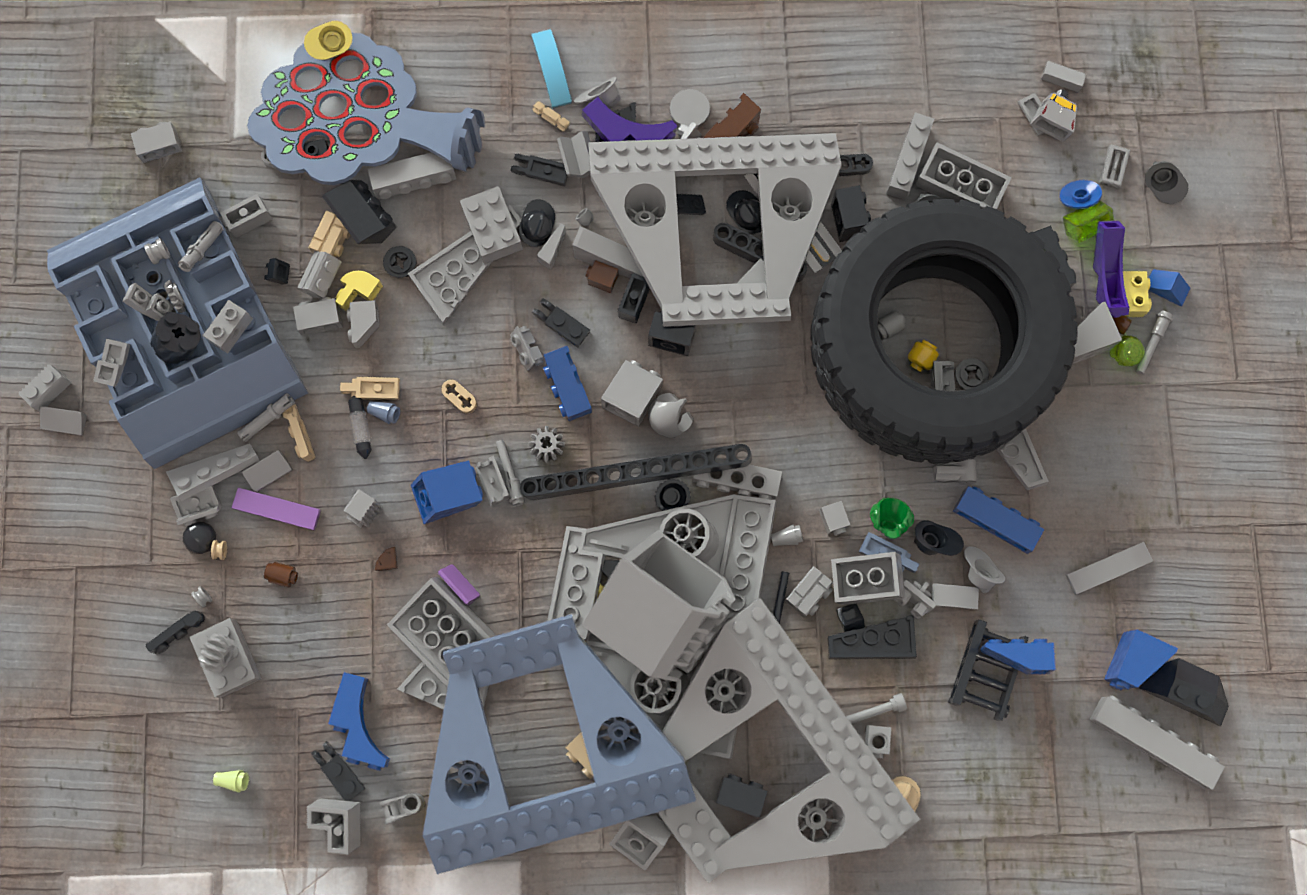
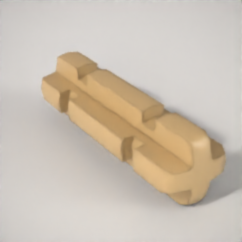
M538 101L534 105V113L537 115L541 114L543 119L554 126L557 125V128L561 131H565L569 127L570 122L567 119L561 118V115L549 107L545 108L546 105Z

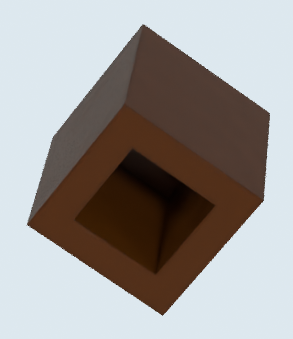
M595 260L593 266L590 265L586 272L588 285L612 293L619 276V269Z

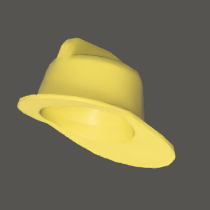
M331 21L308 31L304 38V46L310 56L315 59L325 60L348 50L352 44L353 37L351 30L346 24L340 21Z

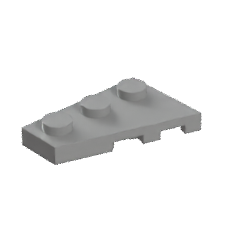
M422 661L397 689L444 709L448 687Z

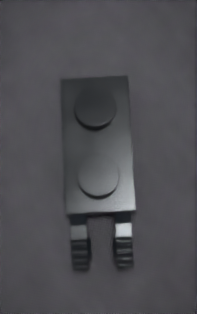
M515 154L514 160L528 165L527 168L513 165L510 170L512 173L561 186L566 185L568 175L564 163L533 155Z
M542 298L540 301L541 305L552 313L549 317L538 309H534L532 313L542 320L547 327L576 347H579L590 333V329L559 307H555L552 303Z
M196 610L190 612V614L188 613L148 642L145 647L150 653H163L170 647L169 644L172 641L185 637L188 634L187 630L189 628H198L203 624L205 620L204 614Z
M326 741L322 745L324 750L332 757L330 761L326 763L317 750L311 754L345 801H351L366 788L342 756L337 754L329 742Z

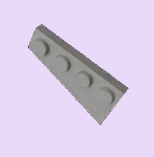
M1026 428L1011 441L996 449L1027 491L1048 484L1049 481Z
M249 443L172 469L166 473L182 502L260 460Z

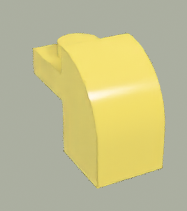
M365 271L349 272L340 279L345 288L339 290L335 302L341 309L347 311L350 307V302H353L357 295L368 301H373L383 285L379 279Z

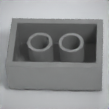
M499 186L460 200L461 207L484 264L523 250L521 240Z
M889 552L831 559L835 603L848 605L905 598L900 554Z
M229 618L190 636L198 659L201 656V651L207 639L214 633L226 635L234 640L235 648L226 668L221 672H214L202 667L214 697H225L262 679L237 620Z

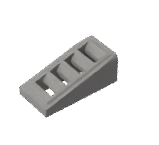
M562 223L537 254L538 262L549 270L553 268L566 233L565 225Z

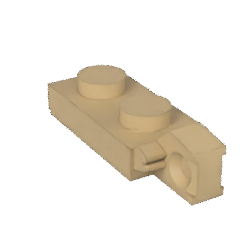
M357 377V379H352V383H340V391L342 394H351V397L356 396V398H362L363 400H399L400 379Z
M296 404L283 412V417L289 420L290 426L288 430L291 437L295 438L297 444L295 451L298 457L309 462L316 457L304 422L300 418Z

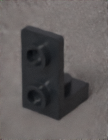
M676 194L678 215H704L706 213L702 195Z

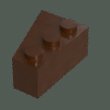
M743 93L739 97L741 101L734 110L729 108L726 112L728 116L719 124L716 123L703 138L747 137L749 134L752 136L759 128L761 108Z

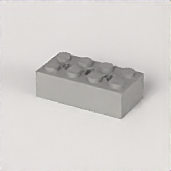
M936 142L915 186L942 199H954L955 203L965 200L980 203L981 208L989 206L997 209L1012 177Z

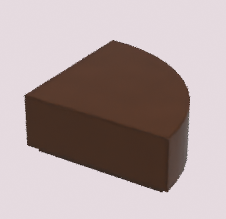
M396 547L388 548L380 555L375 564V571L398 569Z

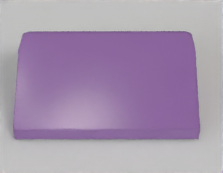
M449 565L438 571L442 579L467 606L480 596L477 590L454 565Z

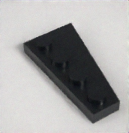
M909 615L901 619H893L885 623L870 625L866 628L828 636L829 660L915 659L917 654L914 616Z

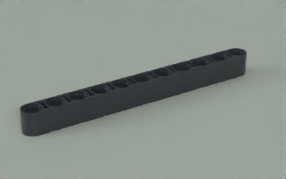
M735 444L525 478L520 483V492L529 500H540L743 468L751 463L752 454L747 445ZM741 451L748 454L744 460L736 458L737 454ZM718 455L726 456V460L723 463L715 462ZM703 458L705 463L702 466L697 467L694 465L696 459ZM678 461L684 463L680 470L673 469L674 463ZM655 465L662 466V470L659 473H652V468ZM633 469H641V473L639 476H631V472ZM615 471L620 472L618 479L610 480L611 473ZM592 475H598L599 479L596 483H589ZM572 478H577V484L573 487H569V480H571ZM555 481L557 483L556 487L553 490H548V484ZM530 485H535V491L528 494L527 488Z

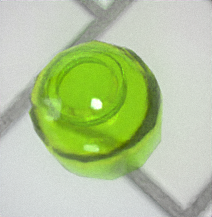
M1131 335L1121 336L1122 341L1110 350V356L1121 366L1133 367L1139 364L1145 354L1143 343L1137 337Z

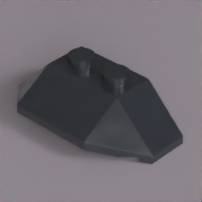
M1180 658L1165 662L1139 687L1144 692L1218 726L1222 725L1229 707L1220 676Z

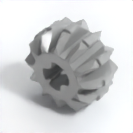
M545 426V432L537 428L539 435L531 434V438L535 441L529 442V446L534 447L530 451L531 454H537L536 459L538 461L544 456L546 463L549 462V456H552L554 461L557 460L555 453L562 455L563 451L560 447L565 446V442L560 441L563 435H556V428L552 429L551 432H549L548 426ZM547 440H549L551 447L548 448L547 446V448H544L543 442L547 443Z
M216 633L211 635L201 651L199 658L200 666L209 671L221 672L227 667L235 648L234 640L226 635Z

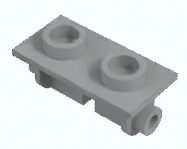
M516 326L510 336L513 346L518 350L520 362L522 365H525L527 371L534 364L536 367L542 365L543 356L538 346L531 348L529 346L535 343L530 329H527L526 326L521 328Z

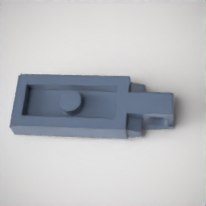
M868 532L859 550L864 555L889 552L900 554L902 572L904 569L915 573L919 567V563L910 560L911 554L907 553V550Z

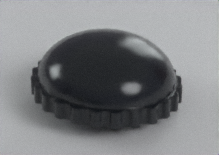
M679 479L663 481L655 491V502L659 510L674 509L690 503L689 487Z

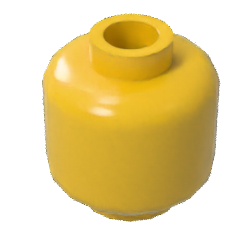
M924 339L922 342H915L907 356L908 360L912 362L910 366L920 372L923 369L931 370L933 362L939 357V353L936 351L938 347Z

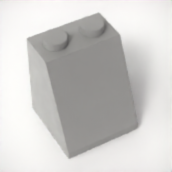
M1102 302L1078 325L1077 343L1073 346L1075 347L1073 364L1110 351L1122 341L1106 302Z
M625 360L601 398L602 408L639 427L648 412L649 405L655 399L663 384V379L660 378L661 375L653 370L649 372L644 370L642 365L636 361L631 360L629 362Z

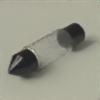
M352 396L348 400L354 444L356 445L357 453L364 459H367L372 451L367 414L364 409L363 399Z

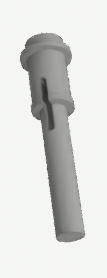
M1161 311L1156 315L1157 321L1150 333L1152 337L1137 367V373H1145L1159 340L1163 339L1169 323L1173 322V315L1171 313Z
M499 440L496 442L507 478L505 484L510 495L509 503H512L513 507L523 505L526 497L520 492L519 479L515 478L504 440Z

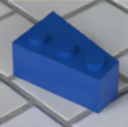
M564 346L544 354L546 367H543L547 379L552 378L554 383L551 386L554 397H559L562 403L559 405L562 417L567 416L570 422L592 413V408L578 376L576 366L571 359L569 348Z

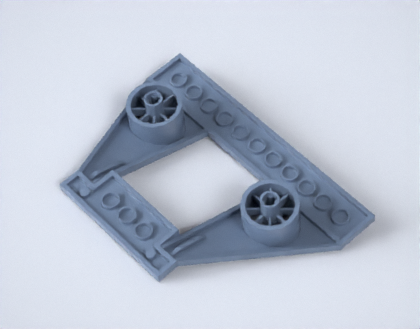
M572 614L443 651V657L450 676L423 831V838L437 874L696 801L684 758L582 639ZM563 664L595 783L510 807L478 688ZM602 724L608 727V729L599 731ZM637 727L639 730L638 734L631 732L630 729ZM609 735V742L605 740L603 736ZM627 737L632 738V740L625 743L624 740ZM614 741H621V743H619V744H615V743H613V742H614ZM453 767L458 769V772L450 774L449 769ZM485 770L488 776L480 772ZM459 778L462 781L461 784L455 779ZM478 779L481 780V781H483L482 783H480V784H478V785L476 784V782H477Z

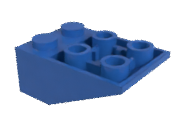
M993 639L988 640L981 647L982 653L1025 674H1050L1055 671L1054 643H1048L1047 639H1034V642L1025 643L1024 639H1013L1008 643H1002V640Z

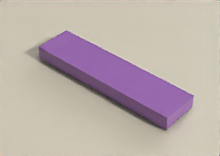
M241 488L237 489L231 507L235 510L314 531L321 512L320 509Z

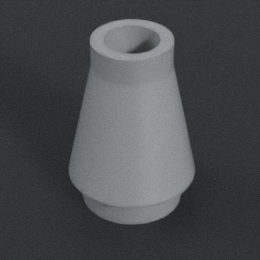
M793 524L771 534L773 546L799 545L800 542H803L800 525L794 526Z

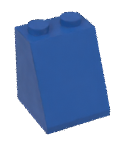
M469 461L421 472L413 481L411 488L423 524H428L477 506L483 500L482 489L477 485L475 479V469L470 465Z
M1137 629L1123 632L1104 680L1110 682L1109 686L1120 691L1122 689L1129 690V688L1139 687L1177 652L1178 648Z

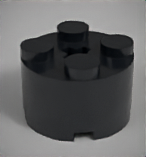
M168 312L158 321L151 336L150 344L156 352L155 355L162 361L171 364H177L190 359L200 341V326L186 315Z

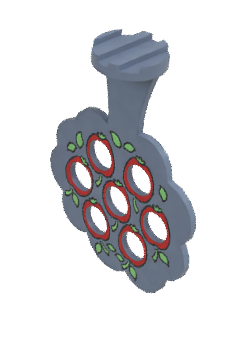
M352 33V44L348 50L325 60L315 59L310 56L305 50L303 43L297 48L293 56V64L276 69L264 80L261 89L263 104L255 108L248 119L247 127L250 137L257 145L266 148L267 157L274 168L288 174L306 172L312 180L325 185H337L347 182L357 175L362 166L375 167L386 164L399 151L401 141L426 149L452 164L454 169L467 172V167L473 168L476 164L474 154L475 152L480 153L482 148L480 127L485 128L484 114L480 110L466 108L462 113H438L410 109L417 97V88L411 75L405 72L402 57L396 50L388 46L376 45L370 37L361 33ZM355 59L364 65L363 71L356 78L344 79L337 74L339 65L346 60ZM316 70L323 75L322 82L314 89L303 90L296 85L298 76L304 71ZM372 86H382L389 92L386 101L377 106L365 104L362 101V94ZM334 96L345 99L347 107L339 116L327 117L321 113V105L326 99ZM299 108L305 112L304 122L296 128H284L279 124L281 114L287 109ZM365 124L372 129L371 138L364 144L352 145L345 139L346 132L353 125ZM315 135L328 137L330 147L324 154L310 156L304 152V143L310 137Z

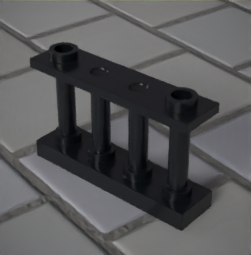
M978 619L974 621L948 703L959 706L962 702L966 701L996 712L994 720L1003 721V718L1008 716L1010 710L1008 702L1018 670L982 653L979 647L981 641L985 639L1002 640V643L1011 642V639L989 632L986 628L987 622ZM1022 636L1019 639H1024L1025 643H1027L1029 637ZM981 660L1008 670L1005 683L976 673L972 669L974 662ZM968 681H975L1002 691L999 703L997 704L968 693V690H966Z

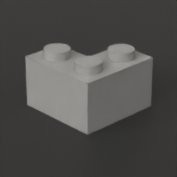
M320 798L307 806V828L327 830L329 853L348 855L360 847V802Z

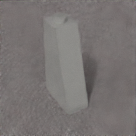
M579 227L573 243L575 259L592 265L595 260L619 269V274L631 278L633 273L643 276L628 247L586 228Z

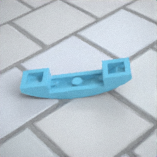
M551 29L531 34L552 108L571 104L568 85Z

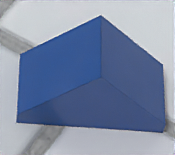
M1152 270L1150 273V289L1148 291L1181 307L1191 289L1179 272Z

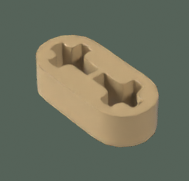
M447 380L443 383L441 389L443 395L464 414H470L475 411L477 402L473 395L455 380ZM456 386L455 390L458 395L455 396L453 393L447 394V387ZM464 398L466 401L471 399L470 403L472 406L470 408L467 406L463 408L464 404L460 399Z

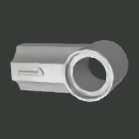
M968 459L961 462L934 464L935 481H958V483L962 484L976 483V460Z

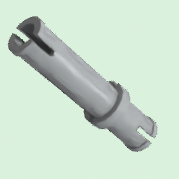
M213 221L196 243L188 247L186 255L178 262L180 264L179 267L183 271L189 272L196 262L201 261L205 251L223 232V226L219 222Z
M286 393L274 404L270 403L264 412L237 432L239 437L247 442L274 419H279L284 411L295 404L292 397L288 398L290 395Z

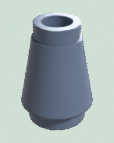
M370 401L367 406V413L390 424L396 423L399 419L400 408L393 403Z

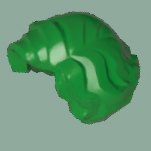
M883 498L872 506L869 514L874 528L890 539L899 538L914 523V513L904 501L896 498Z

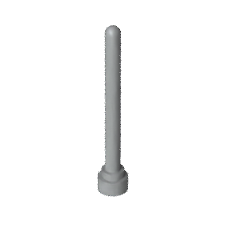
M899 693L892 696L893 698L889 699L887 703L846 717L853 724L891 710L893 712L898 711L899 713L907 710L903 695Z

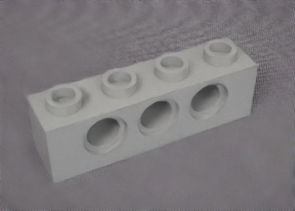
M716 457L715 462L723 463L726 459ZM698 458L696 466H702L705 460ZM748 465L743 468L720 471L722 476L719 479H713L710 473L698 474L693 477V482L698 487L709 488V486H714L721 492L729 493L732 490L737 491L738 495L759 496V498L775 500L778 495L782 471ZM734 474L740 475L742 482L739 484L733 483L731 476ZM760 479L763 482V487L755 488L752 485V480Z

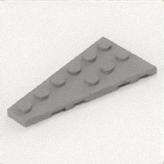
M509 205L507 208L515 228L518 230L521 219L512 206ZM470 231L410 271L408 275L444 325L493 261L486 264L483 263Z

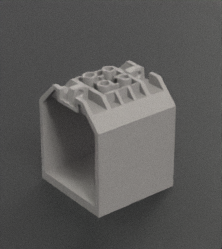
M657 530L621 558L582 626L648 676L677 682L683 673L676 668L678 667L689 673L695 667L703 652H706L713 643L711 641L712 638L717 636L722 627L721 623L730 612L723 605V602L730 607L736 599L724 577Z

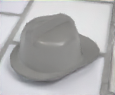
M613 77L603 84L580 94L574 102L583 103L588 101L591 103L599 97L608 108L612 107L621 100V96L614 84L617 81V77Z
M969 546L965 548L964 556L970 565L968 578L980 591L988 593L996 584L1005 582V576L985 552L976 547Z

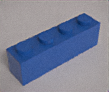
M968 486L963 491L953 512L1026 554L1034 550L1044 531L1040 527L1039 522L1031 518L1027 520L1021 516V512L1018 510L1006 508L999 499L985 496L984 492L975 486H972V488Z

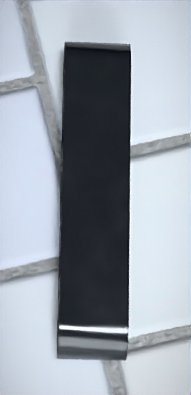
M719 223L715 227L713 241L717 246L754 264L760 258L764 261V256L755 254L756 250L760 249L763 251L761 239L727 223ZM725 232L728 236L726 238H720L718 236V233ZM744 241L746 246L739 247L736 242ZM805 261L801 269L802 273L799 274L797 282L802 281L807 272V264Z

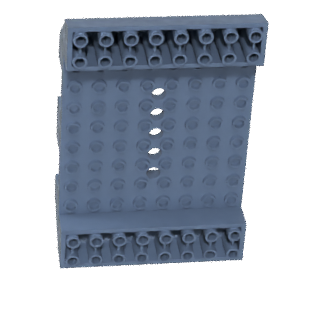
M202 178L193 180L47 250L48 272L56 289L66 296L79 323L74 328L90 363L96 367L98 360H102L106 339L131 344L123 372L116 387L107 385L113 396L109 403L117 421L141 453L143 459L153 469L251 422L264 412L270 403L274 404L286 393L290 395L288 398L292 397L294 400L308 394L291 357L281 344L220 219L219 209ZM213 221L219 222L223 226V232L205 251L201 261L196 262L189 272L183 271L179 267L180 264L178 262L186 255L188 247L196 243ZM161 238L171 257L168 259L163 258L154 265L148 257L144 245L148 243L153 244L157 239ZM152 274L159 275V279L155 283L149 282V277ZM171 280L172 283L176 284L186 304L187 311L180 313L175 307L173 310H176V313L188 316L200 326V341L190 359L177 364H171L162 361L155 355L156 352L151 347L150 340L158 321L136 311L123 302L130 285L136 283L153 296L156 293L166 292L165 282ZM167 296L166 300L172 303L169 296ZM228 300L247 311L253 320L227 354L210 343L203 334Z

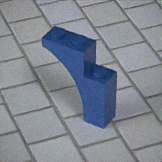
M344 672L328 724L334 725L333 730L346 733L347 729L349 730L341 755L347 757L346 762L359 765L360 761L369 763L368 768L380 771L381 767H388L390 758L377 748L366 728L363 702L369 679Z

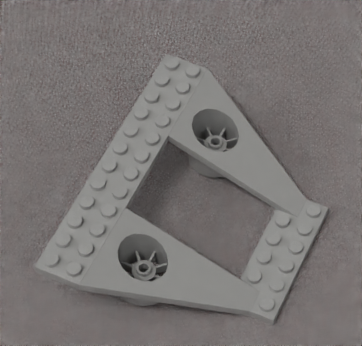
M836 133L589 142L591 181L662 309L663 327L791 321L789 300L841 169ZM758 173L765 282L682 286L675 177Z
M733 494L589 529L566 526L547 621L572 614L582 639L660 731H663L691 682L698 662L689 673L678 667L676 668L683 673L682 677L677 681V689L670 688L669 682L671 680L654 677L648 678L644 684L643 682L647 676L646 673L607 644L589 641L590 631L584 628L582 624L597 600L605 556L621 559L657 530L669 538L674 536L677 539L675 542L678 545L680 544L685 550L693 547L696 552L692 553V555L724 577L736 599L730 607L723 602V605L730 611L726 619L721 623L723 625L761 596L777 501ZM687 520V525H685V524H680L681 522H684V521ZM692 520L701 522L695 528L691 527ZM704 527L705 537L698 536L697 531ZM704 540L702 546L697 549L695 546L697 541ZM724 669L714 673L718 681L723 679ZM728 670L727 680L732 682L738 676L733 671ZM712 677L708 679L705 687L712 686L714 683ZM739 680L734 684L735 691L742 692V684ZM642 686H645V690L648 692L644 696L642 694ZM723 686L720 690L721 694L723 695L725 694V686ZM705 689V697L708 700L713 695L710 689ZM670 691L676 692V694L674 696V699L670 702L667 698V695ZM734 694L732 701L735 705L740 702L742 694ZM651 695L654 697L653 707L645 701ZM716 698L709 703L715 711H718L719 700ZM664 699L667 705L657 709L658 700ZM729 701L723 702L722 712L733 709ZM737 727L699 753L732 759Z
M761 598L756 599L722 625L662 733L682 755L684 761H687L777 700L829 773L732 837L693 784L692 787L696 796L695 802L657 812L708 883L726 869L886 848L920 820ZM724 669L723 679L718 681L714 673ZM728 670L733 671L738 676L732 682L727 680ZM712 677L714 680L712 686L705 687L708 679ZM739 680L742 684V692L735 691L734 684ZM723 686H725V688H726V689L724 690V692H725L724 695L721 694V691H720ZM705 689H710L713 695L708 700L705 697ZM735 693L742 694L737 705L732 701ZM715 698L719 700L718 711H715L709 705ZM729 701L733 709L722 712L723 702ZM820 799H826L829 802L823 809L819 808ZM815 800L814 807L807 805L808 802ZM830 808L833 810V819L827 818L825 813ZM798 817H801L803 822H805L800 827H798ZM826 821L832 822L828 831L823 827ZM807 826L811 828L810 839L801 833ZM821 829L825 834L819 838H814L815 830Z

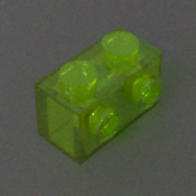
M1102 201L1091 207L1077 209L1063 216L1066 235L1078 243L1097 235L1098 221H1114L1112 208Z

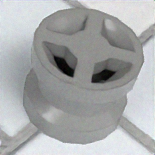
M161 238L157 239L153 244L148 243L144 245L145 251L154 265L163 258L168 259L171 257Z

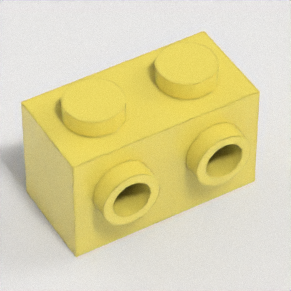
M1123 271L1125 293L1130 307L1129 315L1126 316L1143 317L1151 310L1152 306L1151 299L1148 297L1150 279L1147 278V271Z

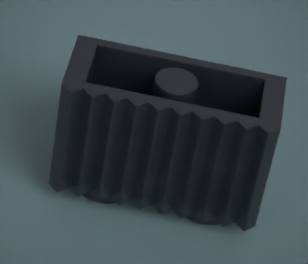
M631 274L625 293H623L622 300L620 301L621 304L617 308L620 319L637 324L650 290L643 276Z

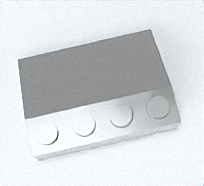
M439 577L430 578L387 624L447 687L450 674L443 657V651L497 636Z

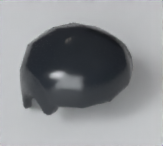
M195 522L187 526L183 532V543L188 551L195 554H204L211 550L212 543L216 540L217 535L211 525L204 522Z

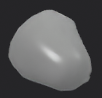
M665 393L655 398L648 408V420L651 428L660 436L666 438H675L685 432L694 420L690 412H686L682 415L681 421L678 424L681 409L687 399L679 400L672 393Z

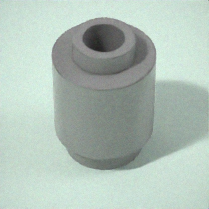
M892 311L877 321L880 339H889L905 329L906 319L901 312Z

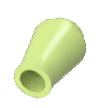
M243 770L223 773L216 772L213 784L214 786H220L239 793L241 790L245 791L247 789L249 775Z

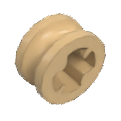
M214 540L211 546V558L217 559L219 557L220 560H225L227 542L222 541L219 543L217 540Z

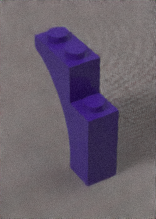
M599 97L582 109V117L604 142L674 139L676 136L675 133L678 126L673 120L652 125L635 123L615 114Z
M1098 221L1093 269L1098 275L1096 300L1099 304L1106 302L1112 317L1129 315L1130 307L1125 293L1123 278L1125 227L1120 221Z

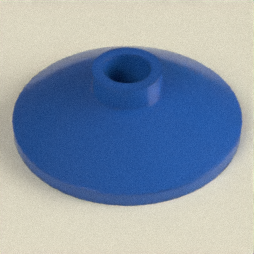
M1089 180L1073 181L1065 185L1060 191L1061 202L1073 209L1091 207L1098 203L1102 197L1101 187Z

